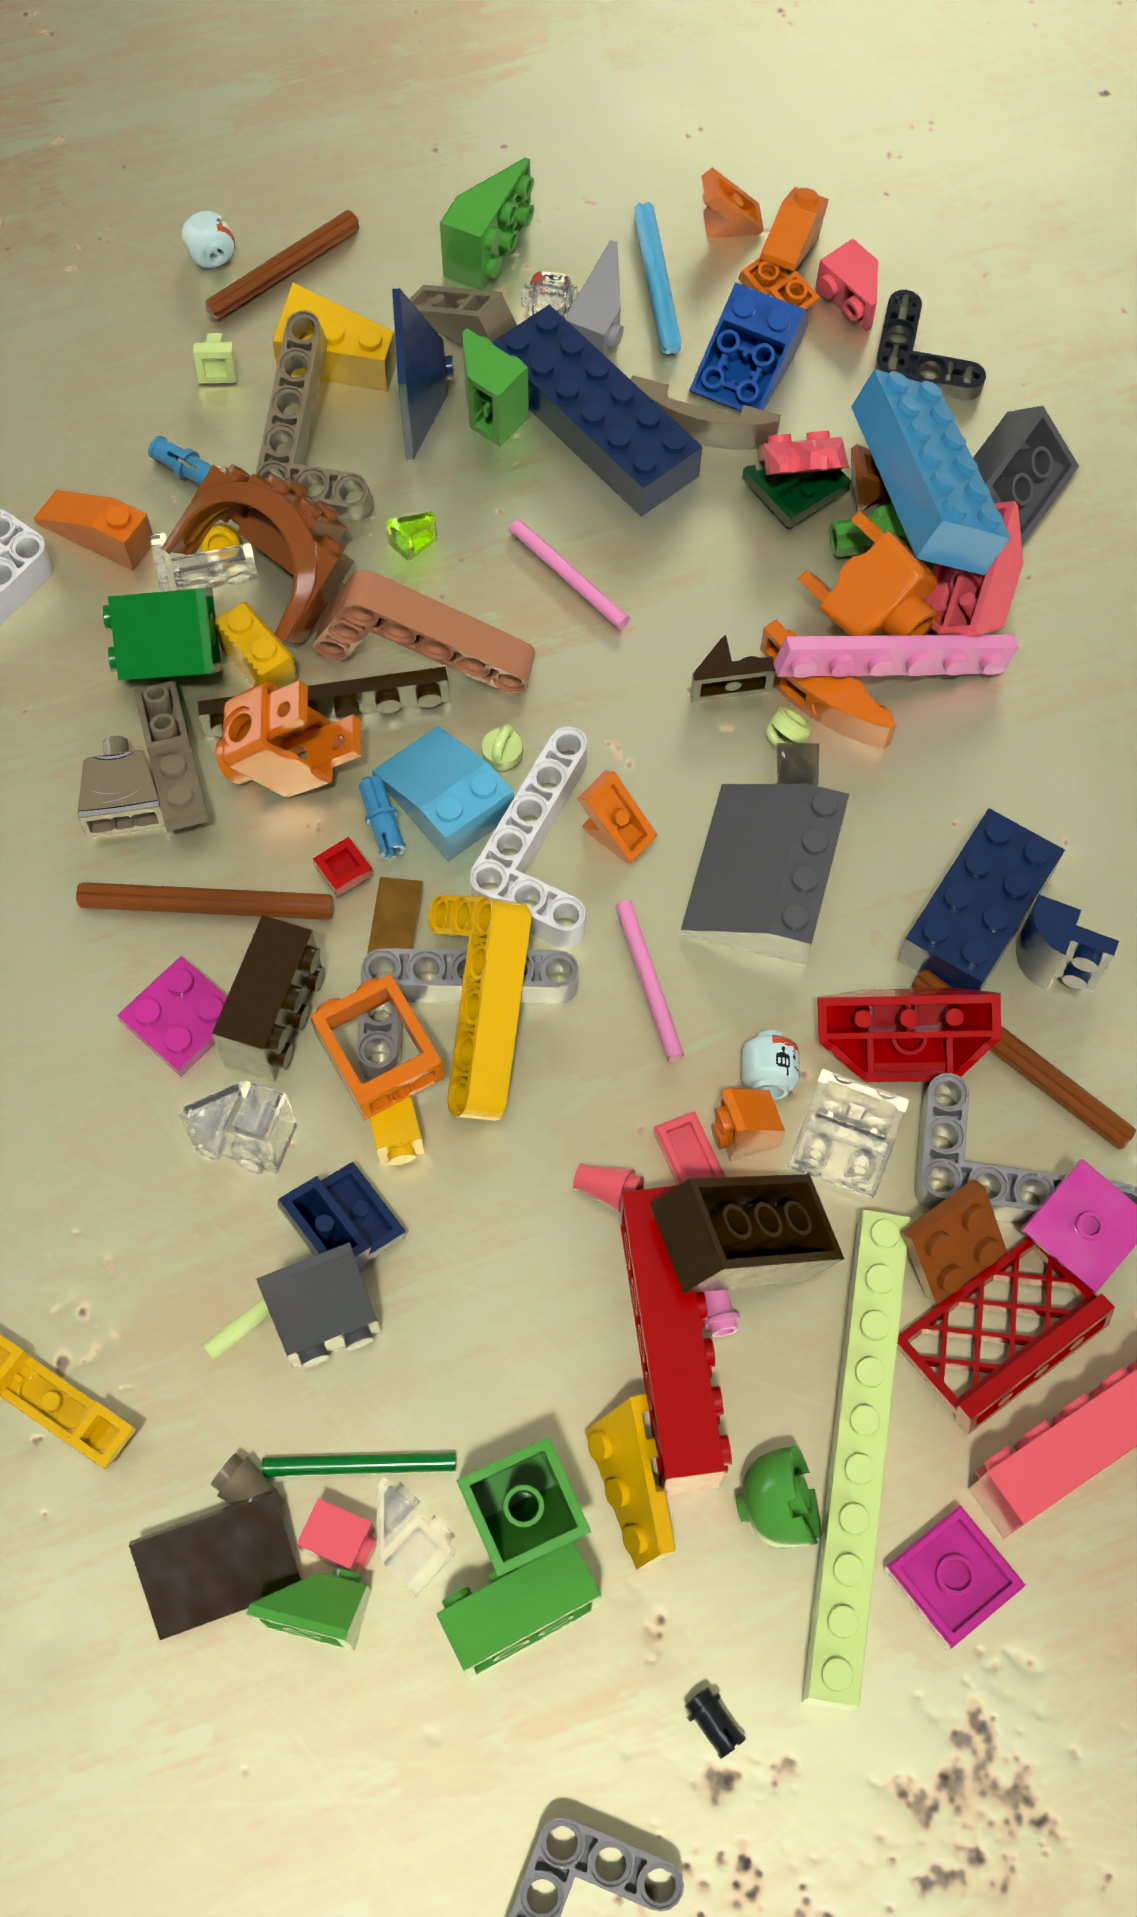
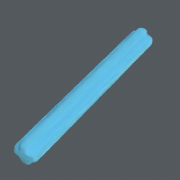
M650 202L638 203L634 207V218L660 348L665 355L677 354L681 350L680 345L682 342L654 206Z

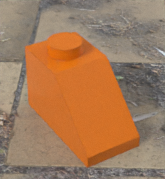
M794 187L779 208L761 251L760 259L794 271L819 239L829 199L819 196L812 189Z

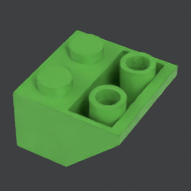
M466 328L462 332L470 428L500 447L529 418L528 367L518 357L510 356L494 346L488 338L479 336Z

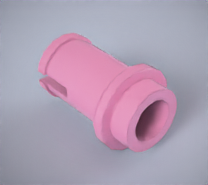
M728 1290L705 1291L708 1319L704 1321V1328L710 1330L712 1337H723L738 1331L737 1322L740 1321V1315L733 1311Z

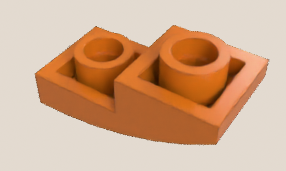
M760 258L741 270L738 277L746 287L805 310L819 302L821 298L797 270L789 275L783 267Z

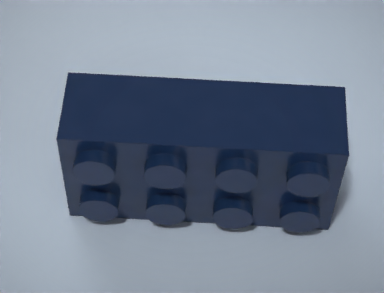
M988 808L905 938L897 960L919 973L924 969L930 970L952 988L981 991L1031 911L1038 895L1042 893L1052 877L1065 849Z

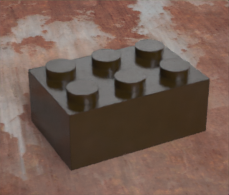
M265 915L261 916L212 1031V1036L225 1067L275 1082L280 1069L285 1070L288 1067L293 1053V1044L290 1043L296 1029H303L309 1014L307 1001L311 991L317 992L319 990L325 973V967L321 965L320 949L316 946L313 930Z

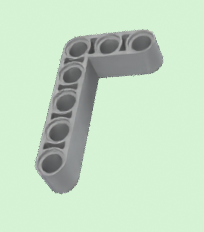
M375 949L363 959L361 984L372 979L376 973L386 970L393 973L392 976L407 1002L460 1003L463 984L461 976L464 974L467 949ZM527 950L524 970L525 978L523 979L520 1004H562L573 999L578 990L579 977L578 963L574 956L560 950ZM425 971H432L437 974L435 978L428 981L417 978L420 973ZM560 972L566 974L569 978L564 982H554L548 977L553 973ZM390 1001L359 1016L357 1052L362 1073L368 1080L401 1064L403 1024ZM378 1011H388L392 1014L385 1021H374L371 1019L372 1015ZM382 1051L390 1055L382 1063H373L368 1060L375 1052Z
M942 1073L936 1076L930 1082L921 1103L914 1185L915 1197L918 1203L925 1209L931 1210L974 1179L992 1190L994 1198L989 1200L996 1220L1025 1224L1066 1175L965 1161L969 1106L968 1086L961 1077L952 1073ZM946 1094L953 1099L955 1105H942L937 1101L935 1095ZM932 1136H944L950 1141L952 1148L943 1149L934 1144ZM928 1179H942L947 1184L949 1191H935L928 1183ZM1111 1182L1137 1204L1136 1186ZM1027 1190L1033 1192L1038 1197L1040 1205L1026 1203L1021 1197L1020 1191Z
M561 1817L551 1820L542 1829L509 1917H561L575 1877L647 1909L663 1912L671 1910L682 1898L684 1890L683 1877L678 1868L669 1861L574 1820ZM560 1827L571 1830L577 1840L575 1853L565 1860H558L552 1857L546 1845L550 1832ZM606 1848L616 1849L624 1857V1872L615 1881L602 1879L596 1871V1857L599 1852ZM655 1869H662L669 1873L674 1884L670 1898L660 1903L651 1900L646 1894L644 1887L647 1875ZM541 1879L548 1880L554 1884L558 1893L555 1907L543 1914L531 1909L527 1900L529 1887L535 1881Z

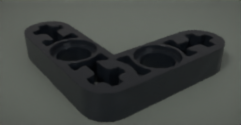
M898 290L891 294L888 300L874 369L887 373L895 371L901 373L907 379L921 383L923 381H930L940 387L943 397L973 400L980 396L986 380L984 368L973 361L913 351L922 300L918 294L910 290ZM900 307L908 308L906 319L898 318ZM893 333H900L906 336L908 340L903 343H896L888 336ZM891 356L898 357L896 370L888 369ZM932 369L939 374V377L927 379L921 375L920 371ZM947 374L952 375L950 381L946 380ZM964 378L971 379V383H965Z

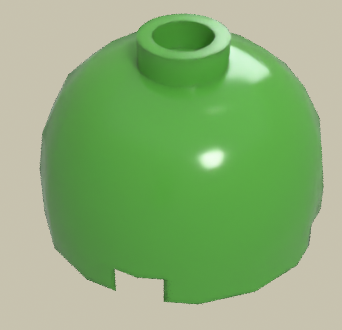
M796 1445L777 1449L759 1456L749 1465L744 1475L743 1493L736 1494L737 1511L742 1523L750 1522L755 1534L768 1545L781 1549L800 1548L817 1544L816 1538L821 1537L820 1513L815 1489L808 1488L803 1474L810 1472L801 1451Z

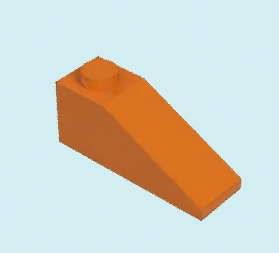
M55 490L33 518L36 524L132 571L135 570L155 544L147 514L112 497Z

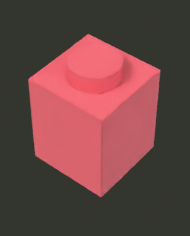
M318 1498L296 1545L302 1552L336 1568L356 1572L359 1565L368 1566L376 1550L378 1539L373 1537L376 1529L371 1521Z

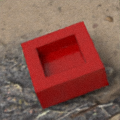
M349 837L312 858L315 868L336 897L341 896L373 876L372 867Z

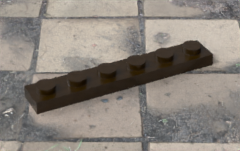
M446 666L308 686V706L328 719H343L352 714L355 716L376 712L388 714L403 708L417 706L430 708L440 703L450 702ZM235 696L197 701L198 714L205 737H223L224 706L229 699Z

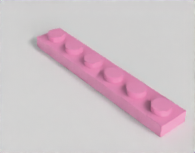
M965 635L788 636L785 638L773 664L777 677L995 675L1004 673L1019 646L1014 635H979L968 637Z

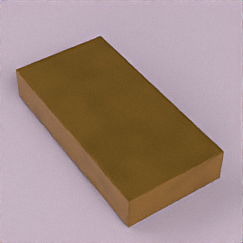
M380 877L367 954L381 948L414 949L423 893V881Z

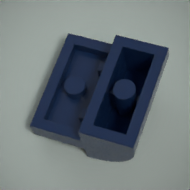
M1040 894L1017 940L1016 957L1020 969L1033 984L1044 990H1047L1053 977L1061 979L1065 985L1071 988L1093 991L1112 961L1119 941L1076 925L1081 913L1080 909Z
M354 1162L349 1163L323 1180L316 1176L278 1199V1208L314 1256L350 1242L360 1272L365 1270L368 1261L402 1241L406 1234V1230Z

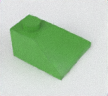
M334 1568L332 1575L318 1572L250 1603L246 1615L261 1627L355 1651L371 1590L368 1585L361 1583V1574L346 1569Z

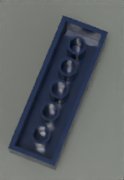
M550 304L492 342L494 346L510 356L518 357L528 367L529 410L640 517L699 477L702 446Z

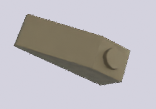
M422 285L409 299L437 333L463 346L462 332L466 328L493 342L517 326L501 292Z

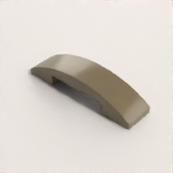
M633 375L631 377V381L700 445L736 450L758 449L759 445L768 443V436L778 435L780 414L743 405L738 417L668 398L669 385Z

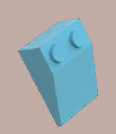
M439 726L372 770V775L382 778L389 795L448 862L496 829L514 799V791L486 760Z

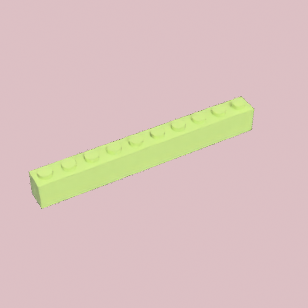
M863 1210L855 1232L802 1703L851 1712L860 1707L907 1247L901 1231L910 1225V1217Z

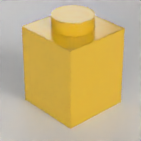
M411 1097L369 1118L380 1164L389 1162L391 1165H402L413 1161L416 1155L424 1153Z

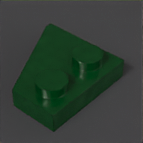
M750 465L743 468L742 479L788 528H791L850 491L852 482L841 469L766 476L765 469L756 471L755 465Z

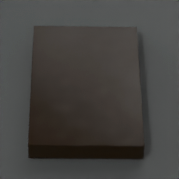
M273 1490L132 1540L129 1543L159 1640L245 1610L249 1607L250 1603L302 1580Z

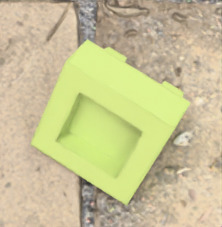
M207 333L206 342L194 343L193 356L198 384L237 383V367L233 342H224L223 333Z

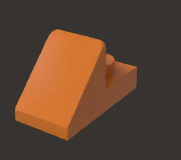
M713 167L701 176L704 190L703 201L707 206L703 211L706 234L709 238L759 235L764 231L760 206L756 200Z
M605 770L577 798L590 816L583 824V829L626 863H631L657 836V833L615 771Z

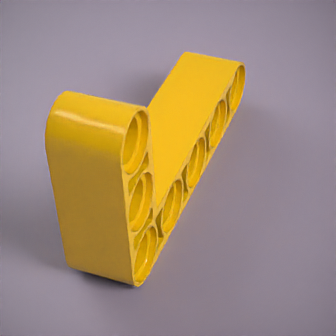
M438 895L432 900L428 912V925L431 932L469 939L448 1088V1109L454 1117L496 1121L502 1117L507 1104L531 925L530 909L524 903L491 897Z

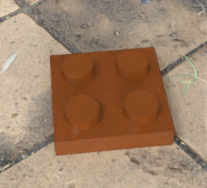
M974 1179L901 1231L925 1297L936 1306L1007 1253L986 1188Z

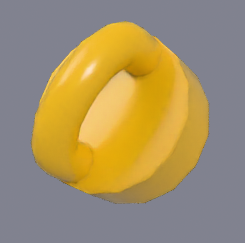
M221 523L215 524L210 529L200 546L201 552L210 563L223 566L234 562L241 552L243 542L236 529Z

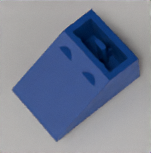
M735 282L689 391L740 412L743 405L764 410L791 364L809 324L806 310Z

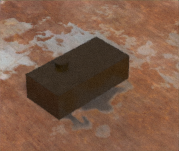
M810 1174L689 1178L650 1203L683 1294L806 1282L845 1259Z

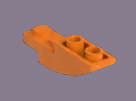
M776 619L764 627L760 650L766 657L773 656V661H775L785 638L797 635L790 629L786 630ZM775 674L773 686L792 704L820 724L843 736L867 745L885 749L891 744L896 727L891 712L885 706L878 705L867 693L864 684L857 677L808 676L798 678L777 677V674Z

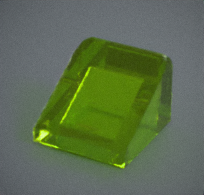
M431 511L394 518L386 522L389 544L407 561L412 560L437 540L435 514Z

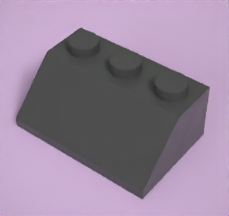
M1044 406L1007 412L973 457L985 485L990 490L994 503L1016 501L1019 511L1022 545L1079 467Z

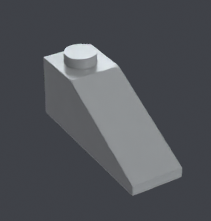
M613 240L609 241L564 317L605 356L608 355L612 347H618L624 331V327L620 325L617 242Z

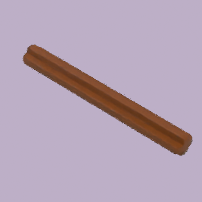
M351 210L344 211L205 301L207 312L214 320H219L356 232L359 229L357 216Z

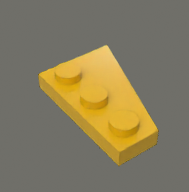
M646 1393L628 1398L584 1431L588 1440L589 1453L596 1461L605 1485L607 1501L613 1507L621 1528L624 1547L631 1555L636 1570L653 1565L676 1551L665 1490L655 1483L653 1476L652 1458L658 1457L655 1438L646 1439L642 1413L649 1411Z

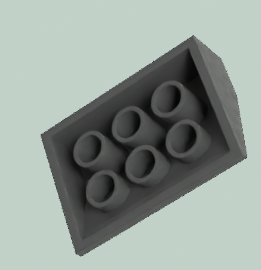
M722 784L680 934L806 965L850 794L811 784Z

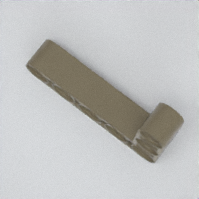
M307 310L297 311L288 318L285 325L256 475L269 477L270 473L285 481L289 477L301 483L308 490L314 485H322L324 488L319 495L307 497L316 504L320 500L339 512L337 518L361 520L366 518L374 507L372 494L366 480L361 475L303 465L327 339L319 319L314 313ZM305 331L314 332V335L307 340L298 339ZM307 368L303 376L291 377L295 369ZM297 404L300 406L299 410L292 415L283 414L284 410L290 405ZM281 443H293L288 451L284 453L276 452L277 447ZM352 491L363 492L362 497L354 503L344 501L346 496Z

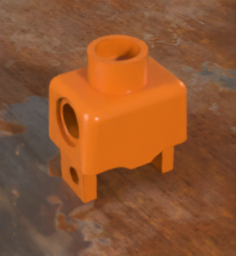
M859 510L851 520L875 544L866 553L853 556L839 571V579L833 590L817 575L807 570L800 575L798 580L822 602L819 610L850 636L926 635L937 620L938 613L924 599L935 589L937 577L922 560L916 559L913 550L905 541L890 531H883L870 517Z
M264 681L229 699L225 703L223 737L216 744V760L224 776L233 783L242 784L253 780L282 797H292L331 783L333 767L361 756V719L352 714L331 723L327 717L308 706V686L306 684L296 681L280 689L274 684ZM303 751H306L305 760L297 755Z

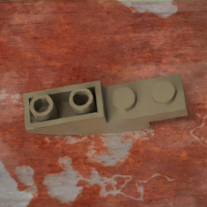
M175 680L135 689L134 692L146 748L150 757L162 817L167 832L209 822L204 794Z

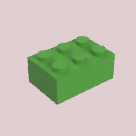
M572 1541L499 1577L496 1571H494L487 1577L490 1582L489 1585L474 1593L471 1592L469 1587L453 1593L442 1601L444 1609L436 1613L467 1680H470L599 1608L602 1594L575 1542Z

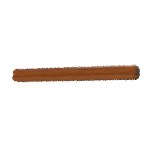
M92 882L79 883L76 892V902L81 908L243 916L265 915L268 917L328 920L332 917L334 906L333 898L330 894Z
M928 969L920 972L911 986L912 989L952 988ZM1001 1026L1002 1039L990 1049L993 1053L1116 1148L1123 1149L1126 1147L1136 1133L1135 1127Z

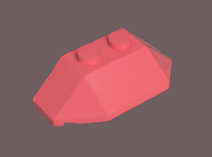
M1016 501L994 503L998 512L1003 517L1004 525L1011 538L985 575L934 564L932 572L937 577V585L924 600L938 613L937 620L931 627L937 635L979 636L1005 627L1023 566L1019 511Z

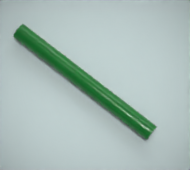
M456 1452L262 1458V1474L265 1477L456 1472Z

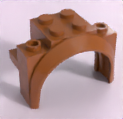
M231 464L229 468L212 465L182 517L162 545L163 550L168 554H171V552L180 553L193 558L204 538L217 521L221 519L223 522L228 523L231 519L240 527L237 531L239 535L294 576L289 603L274 633L276 637L284 642L304 643L328 603L343 587L344 583L342 581L355 562L343 553L346 547L339 542L348 527L337 519L338 511L320 500L316 504L306 496L309 490L292 478L288 477L285 481L270 473L269 477L256 474L250 475L234 464Z

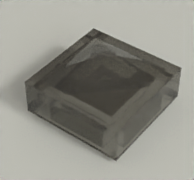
M777 743L775 784H811L818 786L819 743Z

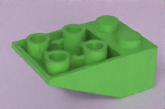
M525 157L456 196L440 221L444 277L478 290H484L490 279H495L498 276L503 258L507 252L511 253L514 250L518 234L523 226L527 227L530 224L534 214V205L531 204L534 178L530 176V159Z

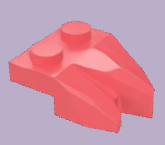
M830 431L806 433V440L791 441V434L768 436V443L758 446V461H765L766 476L849 468L842 437L830 438Z

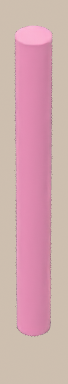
M517 519L511 524L509 531L613 625L618 629H622L627 625L630 617L522 520Z
M630 900L619 902L615 908L667 1061H678L684 1057V1053L633 904Z

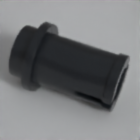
M707 1687L684 1705L689 1712L686 1718L689 1722L694 1720L718 1753L717 1756L722 1759L736 1749L734 1746L742 1744L746 1737L740 1733L718 1702L721 1698L720 1694H713L709 1687Z

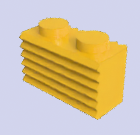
M247 602L238 604L215 619L214 625L221 651H225L226 656L230 657V661L234 662L235 667L239 668L240 673L244 674V678H247L249 684H253V687L268 681L281 689L298 681L294 657Z

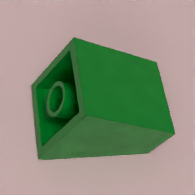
M213 588L108 596L109 605H103V620L105 629L112 630L114 647H108V660L111 672H117L118 680L212 674L222 670L219 640L214 625L216 613Z

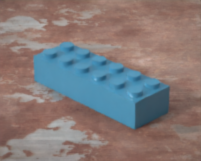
M874 369L851 408L916 559L985 575L1011 537L1004 525L1002 515L994 504L990 490L983 481L978 465L972 458L966 445V440L954 420V415L943 397L942 390L930 381H923L921 383L907 379L904 375L895 371L887 373Z

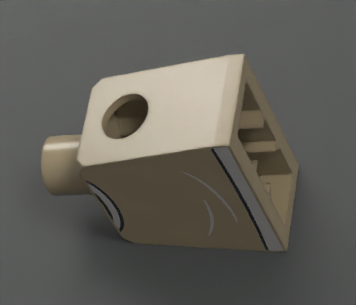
M110 736L104 739V755L87 757L83 761L77 814L86 838L165 827L157 789L144 751H129L128 739L123 736Z

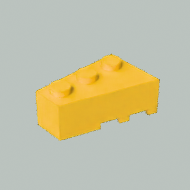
M292 283L272 340L276 365H278L288 318L297 311L307 310L318 317L327 339L320 380L388 392L397 364L394 331L300 285ZM305 331L298 339L307 340L314 335V332ZM307 368L295 369L292 374L303 376Z

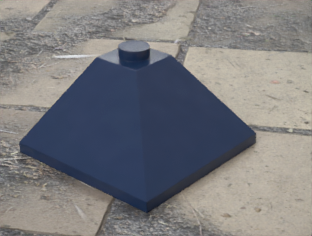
M400 288L392 289L405 457L406 460H414L448 396L446 380L454 379L452 356H445L442 337Z

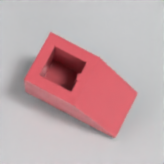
M852 238L820 260L816 287L825 298L830 299L843 310L851 321H855L865 331H868L872 328L877 304L878 260Z

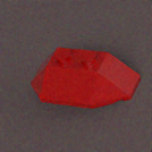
M961 988L870 989L817 997L819 1043L827 1050H830L866 1083L931 1082L942 1073H952L961 1077L1002 1039L1001 993Z

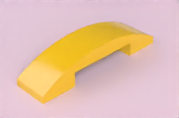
M0 1334V1397L86 1458L107 1470L136 1429L99 1402H95Z

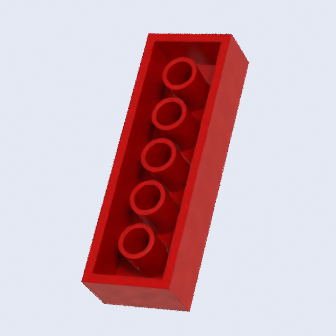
M678 1185L622 1192L619 1216L643 1381L649 1406L652 1438H655L658 1457H655L659 1485L665 1490V1496L718 1489L724 1474L728 1473V1465H732L728 1435H719L718 1429L720 1416L724 1415L720 1386L711 1387L710 1378H712V1367L716 1366L712 1338H703L704 1320L708 1319L704 1292L683 1294L650 1203Z

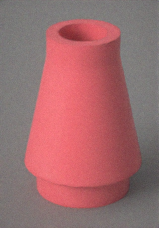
M583 1163L577 1168L573 1181L574 1190L591 1196L619 1213L622 1192L643 1190L644 1177L636 1175L634 1169L590 1166Z

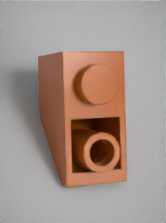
M727 1088L721 1091L718 1108L714 1109L716 1119L715 1123L711 1124V1130L718 1149H726L730 1162L781 1146L785 1128L770 1090Z

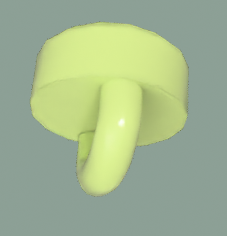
M780 707L766 727V734L771 744L780 751L787 753L796 752L813 731L811 724L803 716L788 707ZM776 730L780 731L787 738L791 739L792 742L789 743L783 741L777 735Z
M505 724L501 728L493 729L483 738L481 746L483 759L495 770H510L522 760V739L517 732L513 731L511 725Z

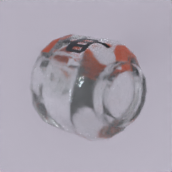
M540 271L533 275L530 284L523 285L521 305L528 309L529 317L549 304L565 317L578 295V286L573 285L571 278L566 274Z

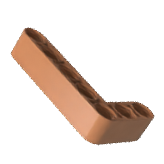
M366 570L353 573L325 607L313 644L314 651L320 656L340 661L346 659L369 632H372L507 693H521L526 690L535 657V649L529 643L380 574Z

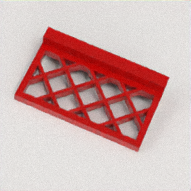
M1027 1237L993 1265L986 1268L957 1292L953 1293L899 1334L897 1349L956 1415L955 1422L968 1436L1109 1326L1115 1306L1102 1293L1096 1296ZM1034 1250L1047 1263L1046 1276L1019 1273V1260ZM1013 1265V1272H1005V1270ZM1052 1271H1054L1059 1277H1052ZM992 1280L1012 1282L1011 1303L984 1300V1286ZM1018 1283L1046 1286L1045 1307L1017 1304ZM1052 1287L1071 1289L1082 1302L1073 1309L1051 1307ZM978 1292V1299L970 1298L972 1295ZM957 1307L977 1309L976 1330L948 1327L949 1313ZM983 1310L1011 1313L1010 1333L982 1331ZM1024 1314L1044 1317V1331L1036 1337L1016 1335V1315ZM1050 1317L1059 1318L1050 1326ZM943 1318L942 1326L934 1325ZM921 1334L942 1336L940 1358L920 1355L910 1342ZM947 1337L975 1340L974 1361L946 1358ZM981 1341L1009 1344L1008 1359L1002 1364L980 1362ZM1015 1345L1024 1346L1015 1353ZM931 1367H939V1376ZM945 1368L973 1371L972 1387L957 1397L944 1383ZM979 1372L989 1373L979 1381Z

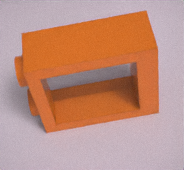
M392 974L381 979L377 977L369 979L362 983L356 992L342 999L333 998L327 1000L317 1008L316 1012L310 1014L316 1036L364 1121L445 1079L443 1063ZM390 1001L420 1055L361 1084L332 1030Z

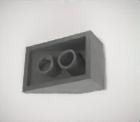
M350 1242L256 1278L292 1367L299 1364L303 1368L318 1365L329 1358L328 1353L345 1346L347 1350L361 1348L373 1341V1335L381 1332Z

